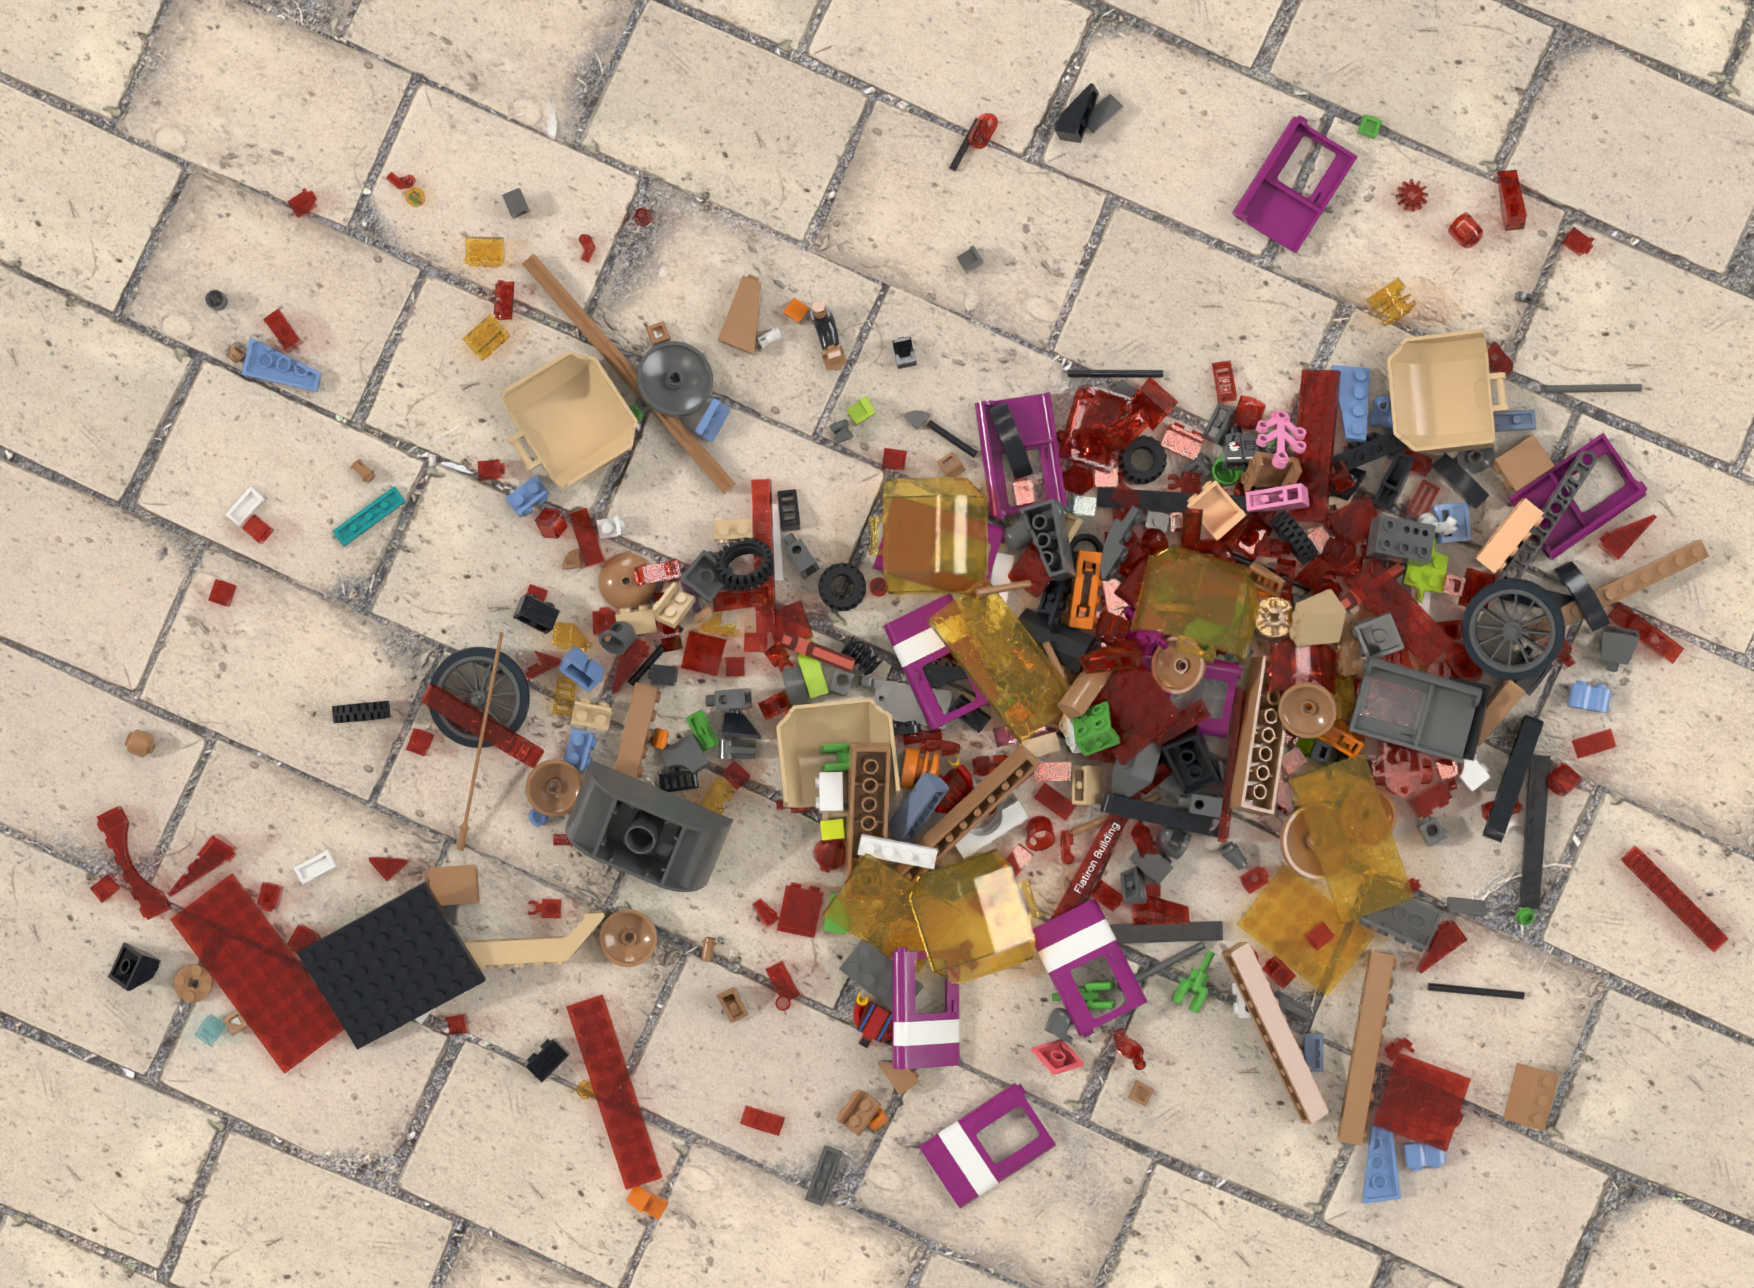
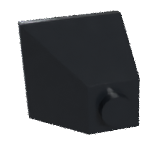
M729 709V713H725L722 736L761 740L762 735L744 714H741V710Z
M124 942L108 978L126 991H131L153 979L161 960L146 951Z

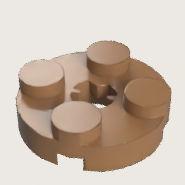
M198 964L184 966L174 977V988L177 995L189 1003H196L206 999L210 995L214 984V979L209 969ZM191 978L193 980L197 979L199 984H196L198 985L196 989L189 985Z

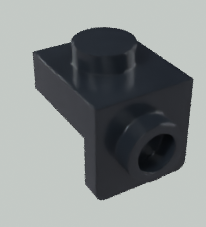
M911 336L892 340L898 369L917 365Z

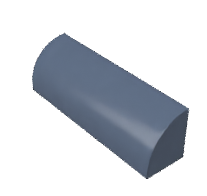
M923 773L888 822V827L897 841L913 840L949 790V787L942 779L930 773Z

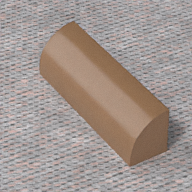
M1096 651L1057 707L1069 719L1083 716L1121 660L1107 651Z

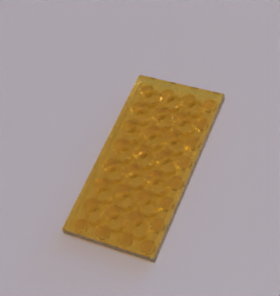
M985 576L930 617L927 622L1017 741L1022 744L1062 713L1057 705L1070 686L999 593L980 597L976 596V589L993 586Z
M1365 753L1357 754L1291 778L1341 924L1414 898Z

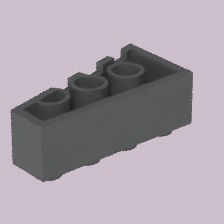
M1055 499L1019 508L1021 515L1025 519L1027 529L1030 530L1033 537V542L1039 550L1049 577L1056 581L1075 577L1063 504Z

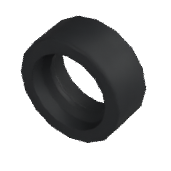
M1080 534L1070 542L1075 568L1077 559L1074 555V548L1079 542H1092L1095 545L1096 552L1103 553L1102 543L1096 536Z

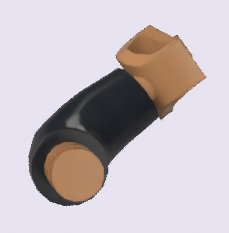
M817 300L812 304L810 318L818 334L821 348L824 350L821 354L826 370L834 369L836 371L842 369L847 360L843 347L839 345L838 331L833 314L823 301Z

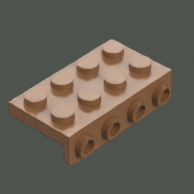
M1377 594L1371 595L1345 613L1340 642L1333 644L1334 651L1336 652L1335 668L1339 675L1349 676L1364 673L1362 665L1367 658L1366 656L1362 657L1359 649L1361 643L1359 639L1356 640L1354 638L1352 629L1355 622L1380 615Z

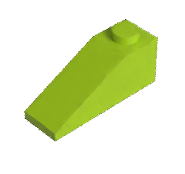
M796 652L810 698L829 693L819 661Z

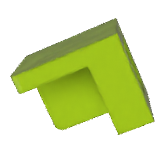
M866 396L847 409L856 426L876 415Z

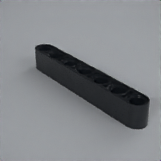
M1526 714L1524 715L1482 836L1499 843L1502 842L1544 721Z
M1106 792L1103 794L1100 807L1101 812L1221 839H1227L1230 820L1193 814L1187 810Z

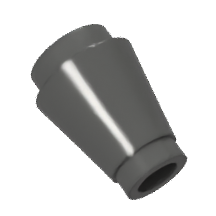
M1230 841L1221 848L1222 857L1238 870L1243 869L1247 865L1237 844Z

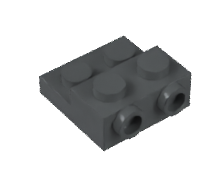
M703 550L681 576L680 581L710 604L725 584L721 582L717 572V556L711 551ZM728 565L727 571L734 574L732 572L733 569Z
M1390 611L1374 618L1371 616L1354 623V628L1352 629L1354 638L1356 640L1359 639L1362 657L1366 656L1367 660L1369 657L1379 658L1405 648Z

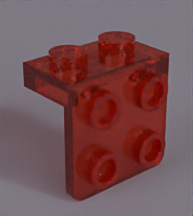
M1034 543L1028 545L1008 574V578L1013 582L1030 580L1031 587L1023 589L1036 598L1042 594L1052 580Z

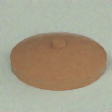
M1322 802L1300 805L1284 821L1280 833L1281 852L1287 865L1298 875L1309 879H1325L1338 873L1347 863L1351 854L1353 840L1342 830L1339 821L1340 811L1336 807Z

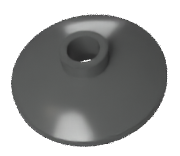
M1484 448L1459 451L1457 463L1469 474L1479 473L1485 470L1493 461L1494 449Z

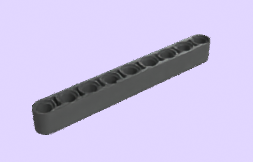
M1582 451L1576 456L1541 510L1544 512L1541 517L1548 521V527L1542 529L1539 524L1537 527L1533 526L1530 529L1531 535L1525 542L1521 541L1517 546L1519 548L1513 557H1510L1495 581L1511 578L1508 574L1511 567H1514L1517 571L1516 576L1513 578L1521 579L1595 466L1597 456L1594 452ZM1585 454H1588L1591 458L1588 465L1582 461ZM1574 470L1580 473V478L1577 481L1572 478ZM1564 486L1569 488V495L1567 497L1561 494ZM1554 502L1559 506L1557 513L1551 511V505ZM1532 535H1536L1538 538V542L1534 546L1529 542ZM1521 551L1527 553V559L1524 562L1519 559Z

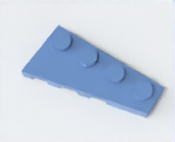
M250 337L242 375L318 392L322 373Z
M1332 365L1331 371L1334 376V386L1337 391L1345 441L1365 443L1370 369Z
M1391 1121L1371 1124L1362 1196L1363 1204L1401 1199Z

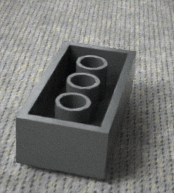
M862 938L839 967V970L892 1010V960L866 939ZM915 979V997L924 987L917 979Z

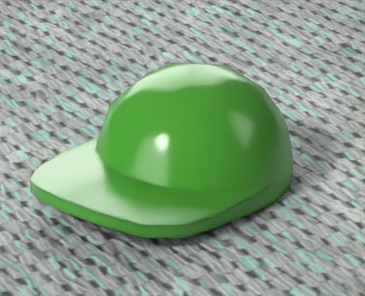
M1221 454L1213 465L1212 476L1214 481L1216 480L1220 486L1228 487L1234 485L1245 470H1222Z

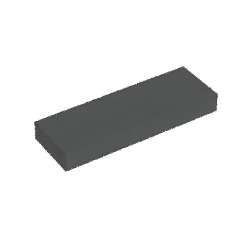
M824 1145L805 1200L823 1206L843 1151Z

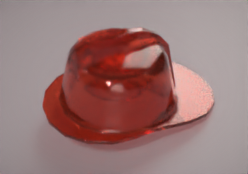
M1460 643L1448 645L1445 657L1450 666L1451 676L1456 679L1478 682L1482 677L1483 670L1473 662L1465 646Z

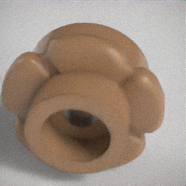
M233 346L227 350L229 353L228 358L234 363L243 362L245 353L240 348Z

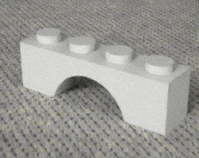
M1476 759L1474 761L1462 760L1457 777L1468 791L1473 792L1490 778L1488 775L1489 770L1483 763L1479 764Z
M1011 793L997 805L996 815L988 825L981 828H973L955 846L963 859L972 856L977 850L989 845L997 837L1005 835L1013 827L1021 825L1029 817L1015 795Z

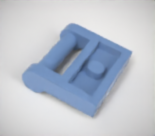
M1468 502L1432 506L1438 522H1444L1443 511L1448 510V516L1457 520V523L1454 525L1457 527V530L1450 533L1451 537H1445V535L1437 533L1436 544L1472 540Z

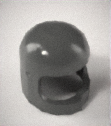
M1023 515L1019 516L1016 524L1011 527L1007 526L1003 532L1008 546L1016 551L1024 549L1033 542V537L1030 530L1027 529Z
M617 621L611 625L610 630L600 634L599 642L606 651L615 655H622L633 644L636 632L628 622ZM606 635L611 636V639L608 642L604 639V636Z
M1166 826L1162 828L1156 838V847L1161 852L1179 859L1189 846L1191 835L1176 828Z
M1064 1008L1054 1009L1049 1016L1044 1031L1071 1044L1073 1038L1067 1035V1031L1073 1022L1067 1010Z

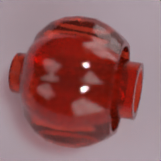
M821 839L815 844L813 857L819 864L821 871L830 873L831 870H839L845 866L846 853L843 840Z

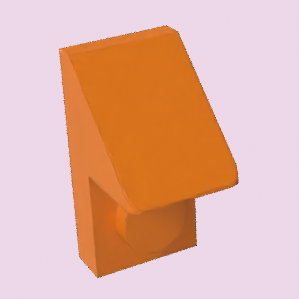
M636 1183L626 1199L639 1212L644 1211L658 1220L669 1203Z

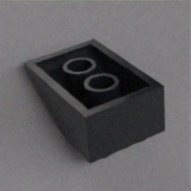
M1198 724L1162 737L1161 748L1184 794L1220 782L1219 774Z

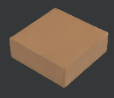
M1136 1080L1128 1098L1146 1106L1154 1089Z

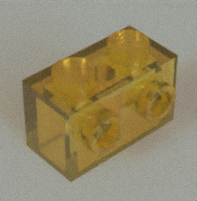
M716 777L700 806L722 815L725 810L722 806L726 800L730 801L735 793L732 790L734 786Z

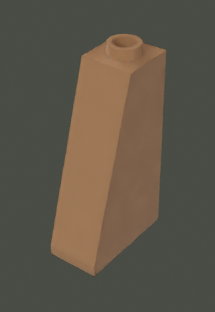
M748 274V277L743 275L718 337V342L754 355L756 351L761 282L758 281L759 278Z
M1503 680L1488 699L1478 746L1486 740L1526 692L1512 680Z

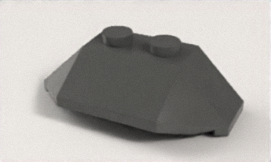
M1131 722L1125 731L1113 768L1111 793L1131 798L1134 794L1152 784L1162 752V743L1152 725Z

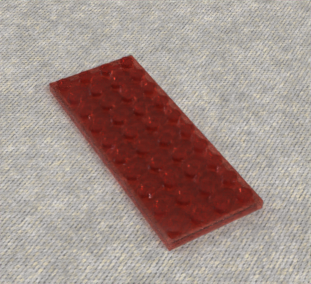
M231 873L170 919L284 1074L344 1030L318 986L234 873Z

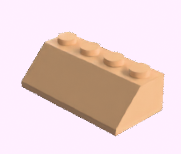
M1522 498L1475 555L1474 559L1492 573L1496 571L1501 572L1507 564L1504 561L1508 556L1513 557L1519 549L1517 545L1521 541L1525 542L1531 535L1530 529L1533 526L1537 527L1544 519L1541 517L1544 512L1526 498Z

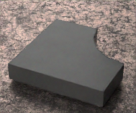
M692 733L659 752L669 770L675 767H684L694 775L710 766Z

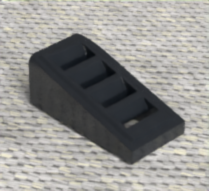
M796 489L777 491L781 531L800 530ZM793 497V500L782 501V498ZM794 505V507L783 508V506ZM786 513H795V515L784 516Z
M690 770L659 774L660 788L664 791L676 792L699 788L698 774L693 775ZM687 774H691L692 785L690 786ZM680 775H684L685 786L681 787ZM672 776H676V780H677V787H676V788H674V785H673V777H672ZM665 777H669V789H666Z

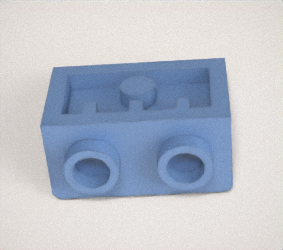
M713 398L695 431L696 434L714 442L731 409Z
M534 475L505 499L519 517L522 515L526 517L533 511L532 507L537 503L539 505L543 504L548 499L547 495L550 493L538 477Z
M572 728L564 761L572 764L580 771H585L590 760H592V757H589L590 751L596 747L597 739L594 738L595 734Z

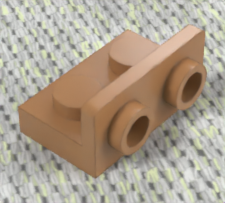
M857 1089L851 1094L846 1106L839 1111L836 1120L860 1136L882 1104L865 1091Z

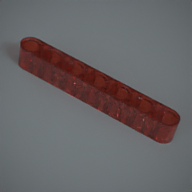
M430 683L420 701L480 737L484 713L439 686ZM487 717L483 740L525 765L535 768L545 751L491 717Z
M1634 845L1621 858V861L1711 951L1715 953L1729 939L1637 846Z

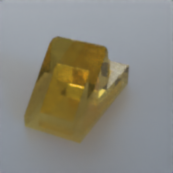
M723 611L700 626V631L737 638L739 636V630L736 629V625L725 623L724 627L721 626Z

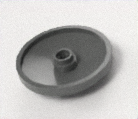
M668 341L652 347L643 356L637 369L636 382L642 399L654 411L665 416L683 417L696 412L706 403L713 388V372L708 360L698 349L684 342Z

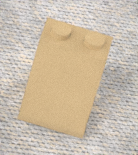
M1331 589L1296 603L1295 611L1292 613L1293 621L1292 627L1289 629V636L1297 646L1340 642L1346 609Z

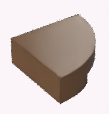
M580 548L574 549L567 554L562 563V569L582 568Z

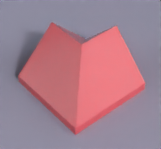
M1061 1039L1032 1047L1031 1049L1053 1075L1084 1066V1062Z

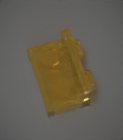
M489 314L462 340L483 361L500 345L505 343L510 335Z

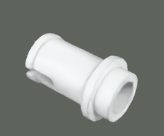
M777 327L775 329L772 328L771 331L757 337L762 348H765V346L777 340L780 341V338L783 336Z

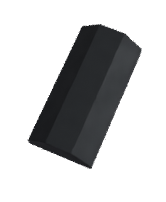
M1026 608L1016 622L1012 632L1011 643L1050 660L1043 647V644L1049 641L1060 664L1081 673L1096 638L1063 623L1057 628L1056 634H1051L1047 625L1049 617L1039 616L1037 612Z

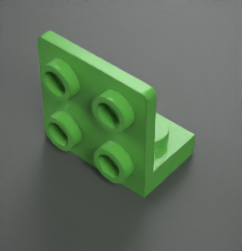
M1107 702L1090 707L1083 716L1073 718L1075 744L1084 756L1120 744V737L1111 727L1109 704Z

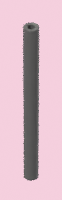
M1642 384L1545 385V393L1642 391Z
M1201 941L1135 975L1139 983L1203 950L1206 946Z

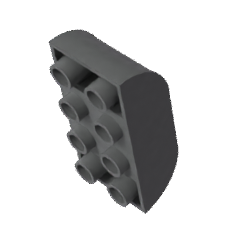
M590 760L567 820L565 832L569 841L580 852L596 861L663 889L676 892H693L704 888L709 882L733 819Z

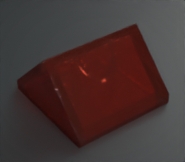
M1149 377L1125 404V407L1154 431L1177 405L1178 401Z

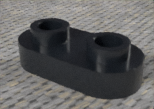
M916 720L904 722L905 725L899 726L898 723H893L894 736L922 731L920 723H916Z

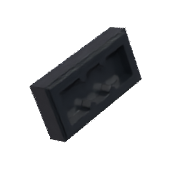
M1354 468L1344 472L1332 487L1331 495L1348 501L1366 477V471Z

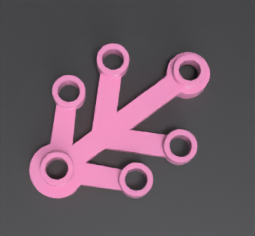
M1274 411L1270 420H1261L1257 423L1256 430L1259 433H1266L1273 426L1276 427V430L1267 435L1259 434L1256 444L1260 447H1265L1267 443L1277 438V453L1273 456L1272 464L1276 468L1282 469L1287 466L1289 460L1285 452V441L1293 447L1296 453H1304L1306 443L1296 441L1295 439L1303 440L1306 430L1301 427H1295L1290 422V416L1286 412ZM1285 428L1293 433L1294 438L1285 431Z

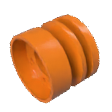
M906 747L900 787L912 789L915 781H918L923 773H930L938 777L940 767L939 753L934 752L933 759L928 760L929 751H926L922 759L919 758V749Z

